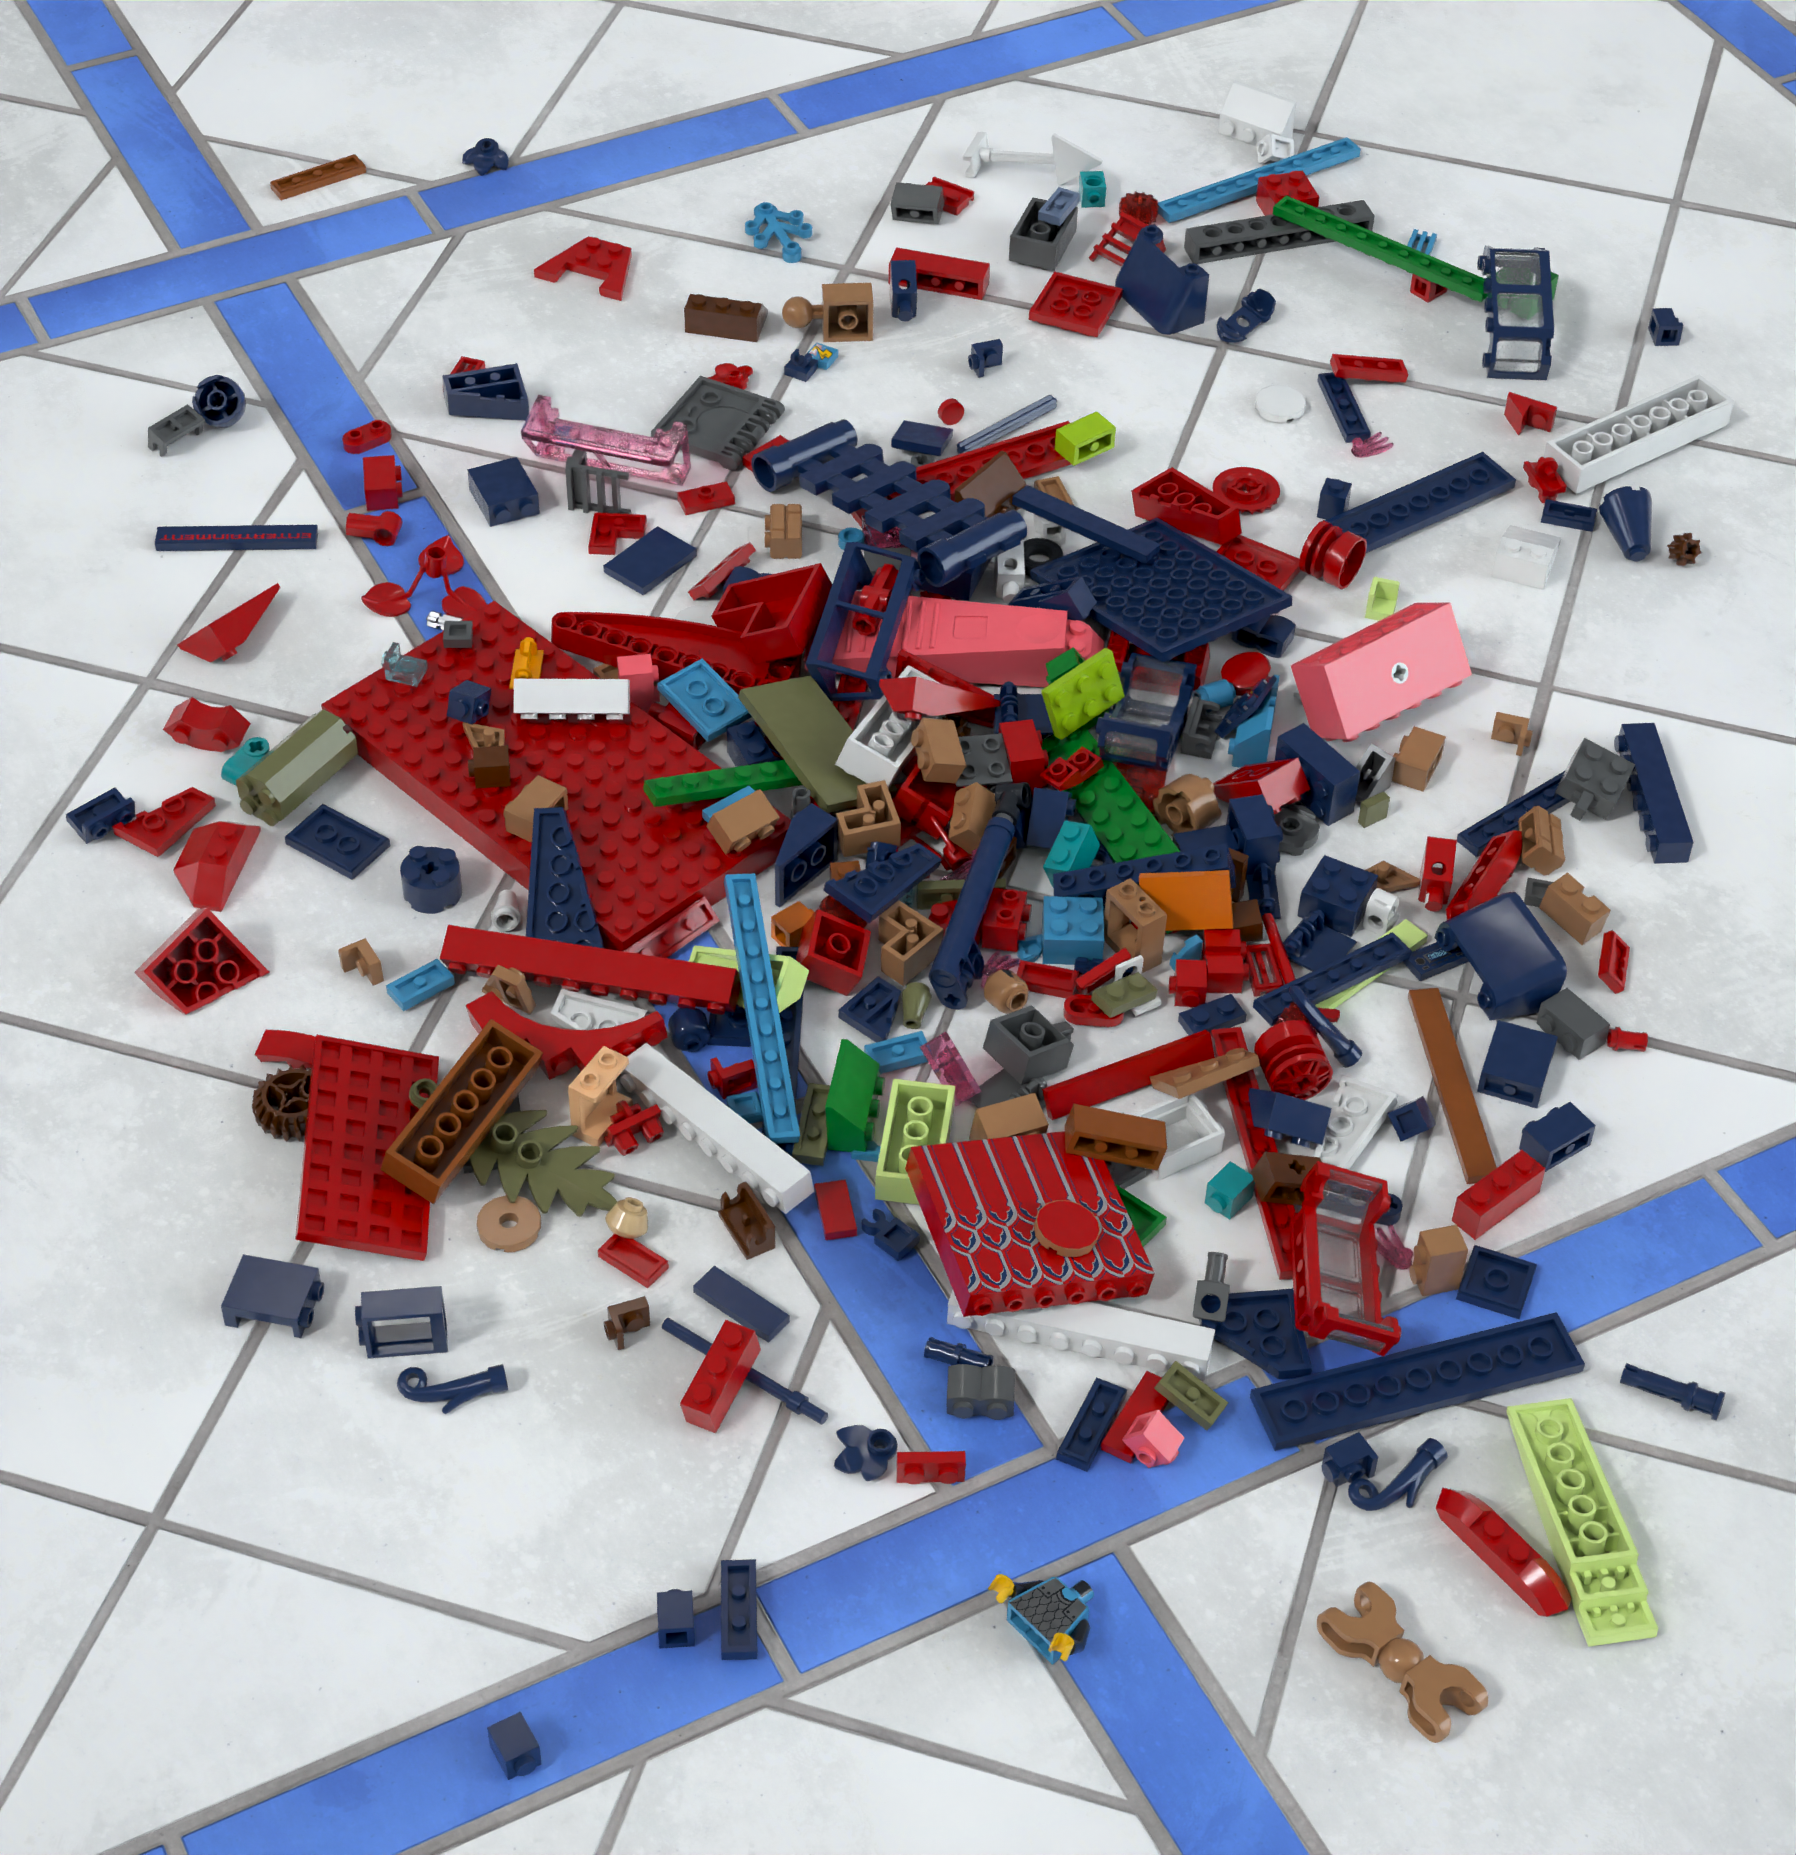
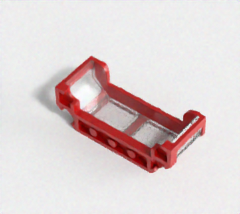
M1317 1161L1302 1181L1300 1191L1304 1192L1302 1209L1298 1213L1293 1212L1290 1222L1295 1327L1301 1331L1308 1332V1335L1322 1340L1325 1338L1365 1348L1378 1355L1385 1356L1394 1345L1398 1344L1401 1337V1327L1398 1324V1320L1391 1316L1383 1319L1380 1309L1382 1293L1379 1290L1378 1282L1380 1266L1377 1264L1376 1251L1378 1240L1375 1239L1374 1224L1390 1208L1391 1196L1388 1195L1387 1181Z

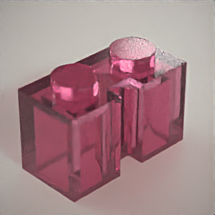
M947 1031L920 1046L940 1083L955 1086V1107L981 1092Z

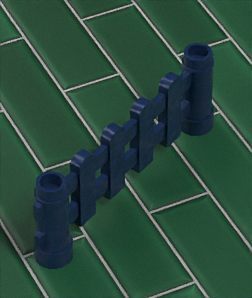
M845 419L835 423H827L778 447H769L754 454L752 457L751 466L753 474L759 485L768 492H773L786 486L794 478L799 477L800 487L816 496L827 490L833 491L832 505L847 514H851L861 508L867 510L865 512L866 524L879 532L884 533L895 527L901 529L899 531L900 543L918 552L917 561L920 568L924 570L926 581L937 588L958 579L962 573L1020 545V541L1024 540L1027 536L1025 520L1017 511L1009 510L1005 513H997L986 519L985 505L982 501L967 498L957 503L951 500L950 485L942 480H931L924 484L918 482L916 467L909 462L900 461L888 466L884 463L883 449L878 445L864 444L855 448L858 442L856 431L852 424ZM861 474L867 476L857 482L852 480ZM895 492L901 494L891 500L884 498ZM928 511L935 513L925 519L918 517Z

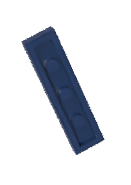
M1334 372L1318 374L1317 382L1345 443L1370 440L1371 432L1346 379L1335 377Z

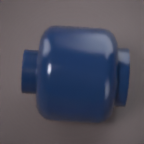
M679 1008L669 1018L668 1027L671 1040L678 1050L695 1052L709 1042L711 1033L706 1014L698 1008H695V1010Z

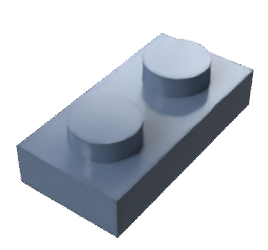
M1058 187L1038 211V220L1060 226L1080 202L1081 193Z

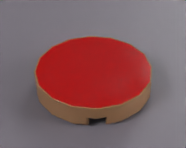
M1056 1200L1046 1203L1039 1209L1034 1223V1232L1036 1238L1046 1249L1049 1250V1247L1057 1250L1056 1254L1064 1257H1078L1088 1254L1093 1249L1100 1233V1227L1094 1214L1083 1205L1072 1201Z

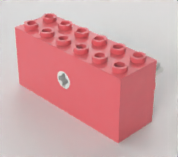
M1450 602L1414 603L1290 665L1297 685L1295 686L1297 691L1293 693L1294 698H1299L1302 702L1310 729L1321 738H1325L1326 741L1342 739L1343 742L1353 741L1359 737V733L1378 728L1380 726L1379 723L1384 720L1398 718L1401 715V711L1419 707L1424 699L1438 697L1442 694V690L1457 687L1463 683V679L1472 675Z

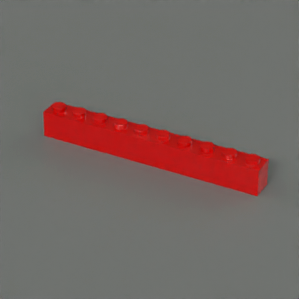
M448 925L440 960L448 967V970L457 974H465L466 971L476 972L480 977L489 978L498 965L507 969L513 967L524 974L525 980L533 981L535 985L548 988L551 987V984L562 985L563 989L573 992H579L580 988L591 990V993L598 996H608L609 993L619 994V997L629 1001L645 998L650 1003L662 1006L666 1005L667 1002L677 1003V1006L680 1008L695 1010L696 1007L707 1008L708 1012L719 1015L725 1014V1011L735 1012L741 988L739 972L735 968Z

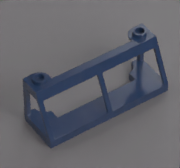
M859 542L846 543L805 664L811 677L830 701L879 700L884 695L879 686V680L892 678V673L888 671L886 665L910 590L912 588L913 591H919L925 583L924 570L920 568L915 557ZM861 550L902 561L884 613L851 604L855 591L862 590L864 585H870L874 577ZM849 610L883 619L866 672L856 671L832 663ZM836 672L864 679L871 692L837 693Z

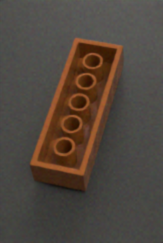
M490 1019L386 1151L381 1171L432 1204H435L537 1071L543 1052Z

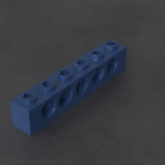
M1226 843L1053 874L1054 896L1103 898V911H1105L1107 889L1130 878L1140 887V873L1230 870L1232 889L1236 888L1235 867Z

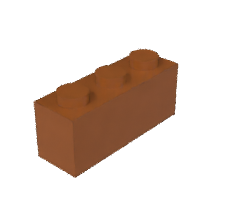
M1073 1104L1064 1126L1066 1153L1158 1170L1167 1150L1165 1121Z

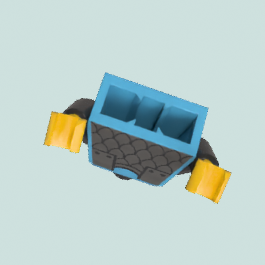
M996 1575L988 1589L998 1592L996 1600L999 1603H1004L1006 1599L1009 1600L1007 1621L1052 1665L1059 1658L1067 1661L1069 1655L1080 1653L1084 1650L1090 1631L1088 1623L1089 1608L1086 1603L1094 1597V1592L1087 1582L1080 1580L1069 1589L1058 1577H1051L1046 1581L1038 1580L1017 1583L1013 1582L1006 1575Z

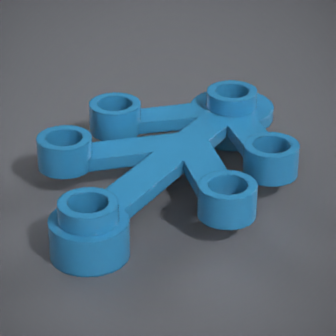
M768 202L757 205L754 208V220H749L745 223V233L751 236L754 235V247L759 249L766 248L768 241L775 234L783 246L782 259L787 263L799 262L802 258L801 247L797 242L791 241L786 232L799 235L801 238H810L812 236V225L803 223V212L800 210H793L790 213L778 211L776 206ZM777 219L783 220V221H788V222H790L791 224L779 222ZM762 224H768L765 230L762 233H759L760 226Z

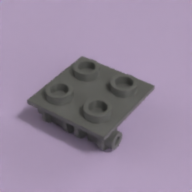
M1002 733L958 737L966 767L955 783L956 788L967 787L978 782L980 785H987V788L992 793H995L997 784L1013 782Z
M1002 1069L967 1094L965 1098L977 1108H982L1035 1093L1043 1109L1046 1107L1042 1089L1047 1087V1083L1042 1077H1039L1038 1079L1032 1078L1030 1082L1021 1085L1005 1069Z

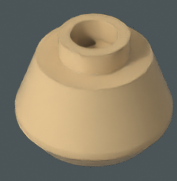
M627 1197L625 1200L618 1201L606 1214L605 1220L608 1228L621 1237L636 1239L647 1233V1210L643 1203L636 1198Z

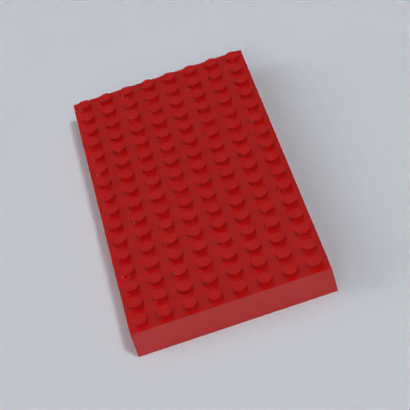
M492 601L461 620L473 621L472 648H444V631L321 704L322 710L324 709L344 721L346 725L343 727V730L347 734L349 732L354 734L357 741L358 756L528 891L532 843L506 831L505 817L503 815L504 809L509 802L513 801L522 792L524 786L530 784L537 775L567 788L568 810L566 813L605 949L624 951L701 897L705 896L712 907L726 897L725 875L755 873V876H757L776 862L791 822L789 817L772 806L780 817L774 826L775 831L764 839L759 837L753 839L752 843L740 852L733 850L725 854L706 827L708 822L702 818V810L726 797L654 807L643 790L645 780L722 768L631 701L630 714H623V720H606V714H595V720H579L578 714H566V719L562 720L549 719V714H538V719H521V714L514 713V689H510L509 686L515 651L520 649V642L526 637L534 639L537 644V650H544L540 679L600 678L496 601ZM466 680L491 688L489 712L485 717L473 724L504 729V746L508 745L511 786L476 788L475 777H469L468 760L473 759V749L463 730V722L447 716L450 690Z

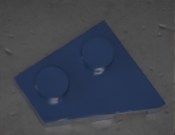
M878 976L838 1010V1018L874 1042L887 1040L901 1000V990Z

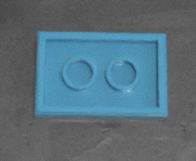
M703 658L657 683V690L707 742L727 732L728 727L739 725L752 717L739 700V695Z

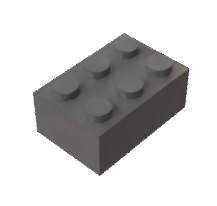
M1032 197L1010 235L1009 261L1055 271L1076 233L1078 207L1073 209L1060 226L1051 225L1045 221L1038 220V211L1047 200Z

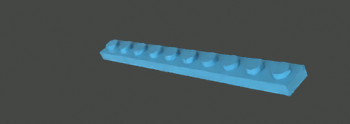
M1346 137L1156 203V212L1168 223L1175 222L1257 193L1259 177L1290 173L1292 171H1303L1305 175H1309L1360 157L1361 148Z
M755 873L727 874L724 878V886L766 1137L775 1144L798 1143L800 1131Z

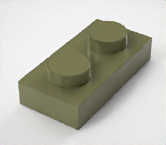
M1137 972L1094 990L1091 1000L1107 1016L1112 1018L1154 1000L1158 990Z
M1177 1361L1171 1365L1154 1387L1155 1390L1205 1430H1208L1228 1404L1225 1399Z

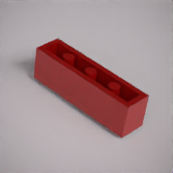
M897 247L889 262L888 284H890L891 261L915 260L917 289L983 300L989 285L990 263ZM906 280L900 281L899 286L907 287Z

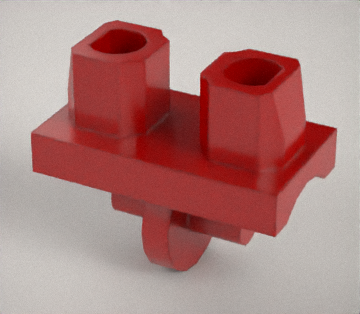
M1540 457L1538 462H1524L1523 469L1529 476L1528 483L1531 487L1538 490V498L1541 503L1545 504V499L1556 501L1557 494L1566 492L1567 486L1557 472L1558 464L1554 458Z
M624 1100L616 1103L617 1113L610 1116V1120L614 1125L607 1128L608 1136L604 1137V1141L608 1147L614 1145L621 1155L625 1156L636 1150L639 1145L633 1136L634 1134L642 1132L648 1143L660 1139L664 1133L659 1121L660 1108L656 1104L641 1111L638 1103L629 1106Z

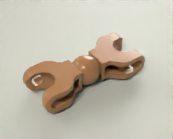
M1365 1582L1356 1589L1354 1605L1362 1617H1350L1336 1607H1331L1318 1615L1317 1629L1319 1634L1338 1654L1350 1658L1365 1659L1373 1667L1380 1663V1669L1386 1678L1394 1683H1401L1399 1692L1408 1702L1407 1714L1409 1722L1429 1741L1438 1743L1449 1735L1451 1717L1442 1705L1455 1706L1467 1715H1476L1488 1706L1487 1690L1466 1668L1454 1664L1440 1663L1431 1655L1424 1659L1423 1652L1416 1643L1402 1638L1404 1629L1396 1621L1394 1600L1375 1583Z

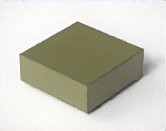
M1381 792L1361 801L1358 823L1363 828H1366L1387 818L1390 797L1385 792Z

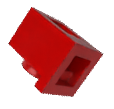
M1412 274L1410 292L1427 303L1448 290L1446 287Z

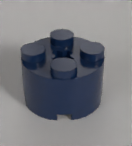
M415 846L410 849L409 855L404 858L400 866L405 901H408L411 904V908L415 911L426 914L440 913L444 911V907L450 904L453 907L457 904L462 896L460 865L455 851L449 848Z

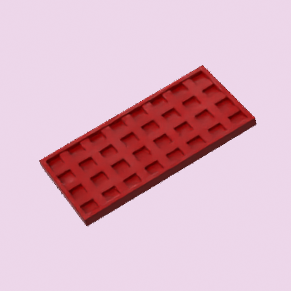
M316 1035L313 1048L295 1240L420 1261L425 1260L428 1245L430 1202L381 1171V1166L386 1151L419 1111L409 1099L411 1086L420 1079H430L436 1084L438 1083L439 1056ZM426 1093L419 1094L423 1098H429V1095Z

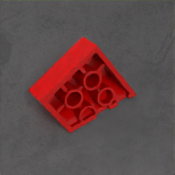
M208 908L197 909L134 973L157 996L186 1015L270 972Z

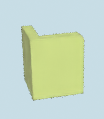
M1373 577L1365 618L1380 621L1394 614L1400 585L1398 581Z

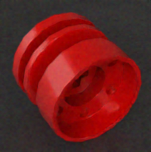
M1323 520L1312 529L1303 545L1299 559V569L1317 579L1323 576L1324 582L1341 590L1345 589L1354 580L1363 563L1367 548L1366 539L1349 531L1342 533L1340 527L1333 526L1331 523Z
M1291 1020L1281 1022L1265 1031L1255 1043L1254 1053L1258 1055L1260 1067L1273 1092L1306 1100L1326 1088L1332 1079L1333 1070L1313 1026L1305 1021Z

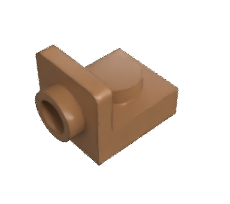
M1496 712L1491 739L1517 744L1516 755L1522 756L1523 747L1530 746L1533 731L1527 730L1530 718Z
M366 938L338 950L341 968L344 972L358 968L361 976H367L373 986L384 981L381 961Z

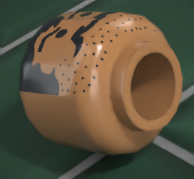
M1001 969L992 973L987 978L984 986V997L998 1011L1009 1014L1025 1006L1028 1000V986L1013 971Z

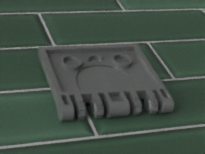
M699 376L651 431V440L719 462L723 468L734 471L741 464L742 457L746 453H750L752 448L764 437L771 427L770 424H774L784 413L785 407L779 401Z

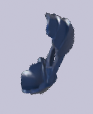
M1257 289L1255 292H1250L1247 297H1243L1241 301L1242 307L1226 321L1219 317L1217 333L1220 340L1225 342H1241L1247 339L1245 336L1260 323L1270 320L1276 305L1274 297L1263 289ZM1243 318L1247 320L1249 326L1243 327L1239 325L1236 319Z

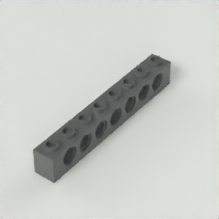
M1364 200L1316 207L1373 231L1375 216ZM1266 215L1186 228L1184 249L1192 263L1202 264L1336 241L1325 238L1323 235L1311 230L1304 229L1290 221H1285L1278 216Z

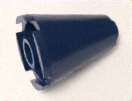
M1625 486L1606 494L1603 497L1604 502L1602 505L1599 504V512L1624 557L1632 561H1641L1651 551L1652 498L1650 492L1643 487H1639L1640 490H1632L1631 486Z

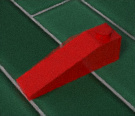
M278 583L183 640L177 644L178 647L210 663L220 657L223 661L238 653L235 648L245 642L281 587Z
M920 677L879 680V686L893 712L904 714V719L910 721H921L922 717L998 707L1001 703L997 699Z

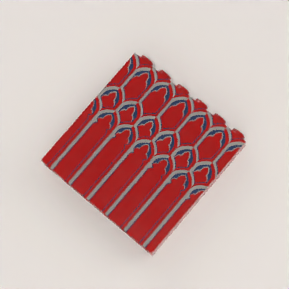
M1065 1131L911 1147L905 1169L963 1317L984 1316L991 1313L1008 1311L1016 1312L1033 1308H1048L1050 1306L1066 1304L1076 1305L1083 1302L1108 1301L1116 1298L1139 1297L1148 1294L1155 1273L1105 1161L1066 1153ZM1066 1200L1081 1204L1090 1210L1098 1220L1100 1233L1093 1249L1088 1254L1078 1257H1064L1056 1254L1057 1250L1049 1247V1250L1046 1249L1036 1238L1034 1232V1223L1039 1209L1046 1203Z

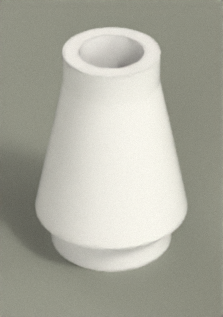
M503 890L499 893L498 900L491 913V920L497 929L510 931L519 924L521 916L516 901V894L511 890Z

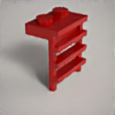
M1121 212L1117 223L1113 222L1109 233H1104L1101 243L1093 247L1094 251L1089 256V260L1094 262L1100 255L1122 267L1125 259L1108 251L1105 247L1109 244L1128 254L1131 247L1113 238L1117 233L1134 242L1139 231L1148 225ZM1163 240L1156 244L1163 253L1166 251Z

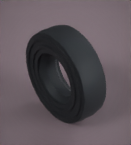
M1032 538L1024 541L1025 575L1031 577V569L1062 557L1063 551L1056 542L1045 538ZM1032 555H1045L1049 557V560L1038 562L1031 560L1029 557Z

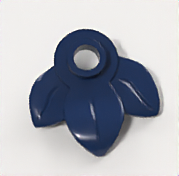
M484 138L479 140L475 147L468 149L463 154L462 164H473L478 174L483 176L493 165L499 169L507 170L509 160L507 154L499 149V145L495 140Z
M864 1425L841 1428L836 1432V1435L846 1448L836 1458L834 1467L847 1474H855L861 1471L865 1481L875 1480L886 1472L888 1460L896 1455L898 1449L897 1440L886 1429H875L872 1431ZM878 1446H884L885 1448L880 1449V1448H876V1447H878Z

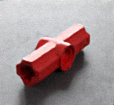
M884 563L882 567H878L870 585H864L860 596L861 607L883 613L886 611L899 571L894 565ZM856 612L852 625L860 635L869 636L870 633L876 631L881 619Z

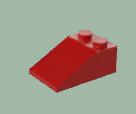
M1298 758L1244 765L1213 783L1216 798L1226 803H1229V799L1263 794L1267 805L1272 806L1274 814L1281 811L1282 805H1289L1301 800L1300 795L1310 790Z

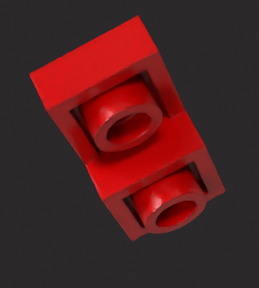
M1082 746L1067 760L1061 757L1056 759L1040 774V778L1059 791L1082 783L1099 771L1104 764L1102 758Z
M265 1030L255 1056L260 1062L286 1061L293 1068H300L302 1065L305 1068H312L316 1036L285 1030Z

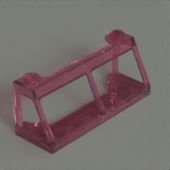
M538 395L521 429L523 441L536 457L566 462L568 456L572 455L565 454V447L592 452L598 460L587 458V466L628 472L631 476L680 486L684 485L691 469L687 424L674 422L673 428L666 432H663V429L657 428L654 437L558 419L560 416L559 409L551 408V397ZM532 441H537V446H535ZM682 444L684 463H673ZM603 455L664 468L659 473L609 463Z

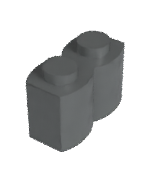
M968 1364L948 1366L947 1414L962 1419L982 1415L994 1420L1014 1416V1368L1007 1366H987L981 1368Z

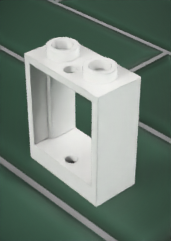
M1194 1094L1181 1099L1173 1097L1133 1114L1134 1116L1165 1121L1166 1126L1186 1118L1201 1137V1139L1171 1152L1166 1150L1158 1170L1150 1169L1157 1180L1222 1153L1225 1137L1224 1128L1219 1121L1213 1119L1205 1103L1202 1100H1198Z

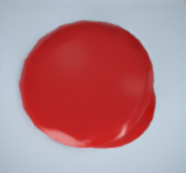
M1243 652L1225 662L1221 669L1222 679H1226L1229 683L1233 684L1237 696H1242L1246 692L1250 695L1253 693V687L1261 679L1267 681L1270 678L1268 675L1271 665L1269 659L1259 652Z

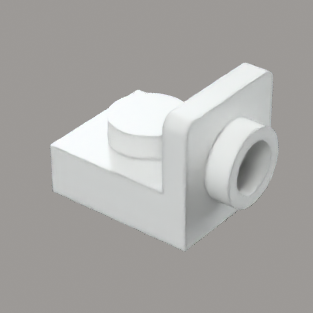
M1270 134L1258 141L1257 153L1258 163L1264 164L1269 160L1280 161L1294 156V139Z

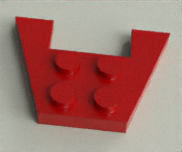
M588 236L535 268L534 277L555 283L566 270L605 280L599 287V294L622 301L632 250L630 247Z

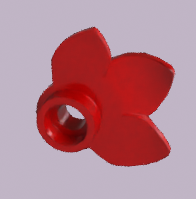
M723 363L715 367L716 374L708 378L744 390L748 386L747 382L749 381V376L753 374V369L748 365L737 368L734 364Z

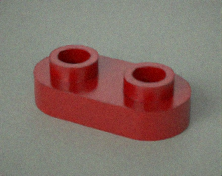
M374 420L352 429L343 435L344 450L351 454H360L385 444L392 437L391 427L385 421Z
M1075 994L1069 996L1064 1002V1018L1075 1025L1115 1027L1124 1019V1012L1112 1018L1107 1016L1091 1000L1092 995Z

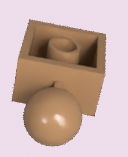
M822 284V305H811L803 297H792L783 306V319L787 325L797 329L806 327L812 319H822L823 342L873 341L872 284Z

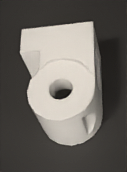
M1034 514V526L1040 538L1052 540L1058 545L1065 544L1064 527Z
M1376 888L1367 903L1362 927L1381 936L1390 931L1399 918L1400 911L1397 908L1400 898L1380 888ZM1375 916L1382 920L1383 926L1377 925L1372 921Z

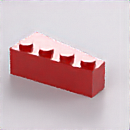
M1173 467L1131 490L1135 516L1149 521L1159 518L1181 532L1219 545L1229 542L1242 533L1239 507Z

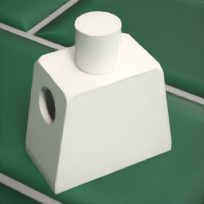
M1023 540L1020 541V545L995 556L994 579L996 597L1003 599L1007 604L1024 588ZM1012 559L1013 567H1005V562Z

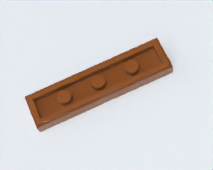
M356 154L273 180L270 182V186L278 198L284 200L366 173V166Z

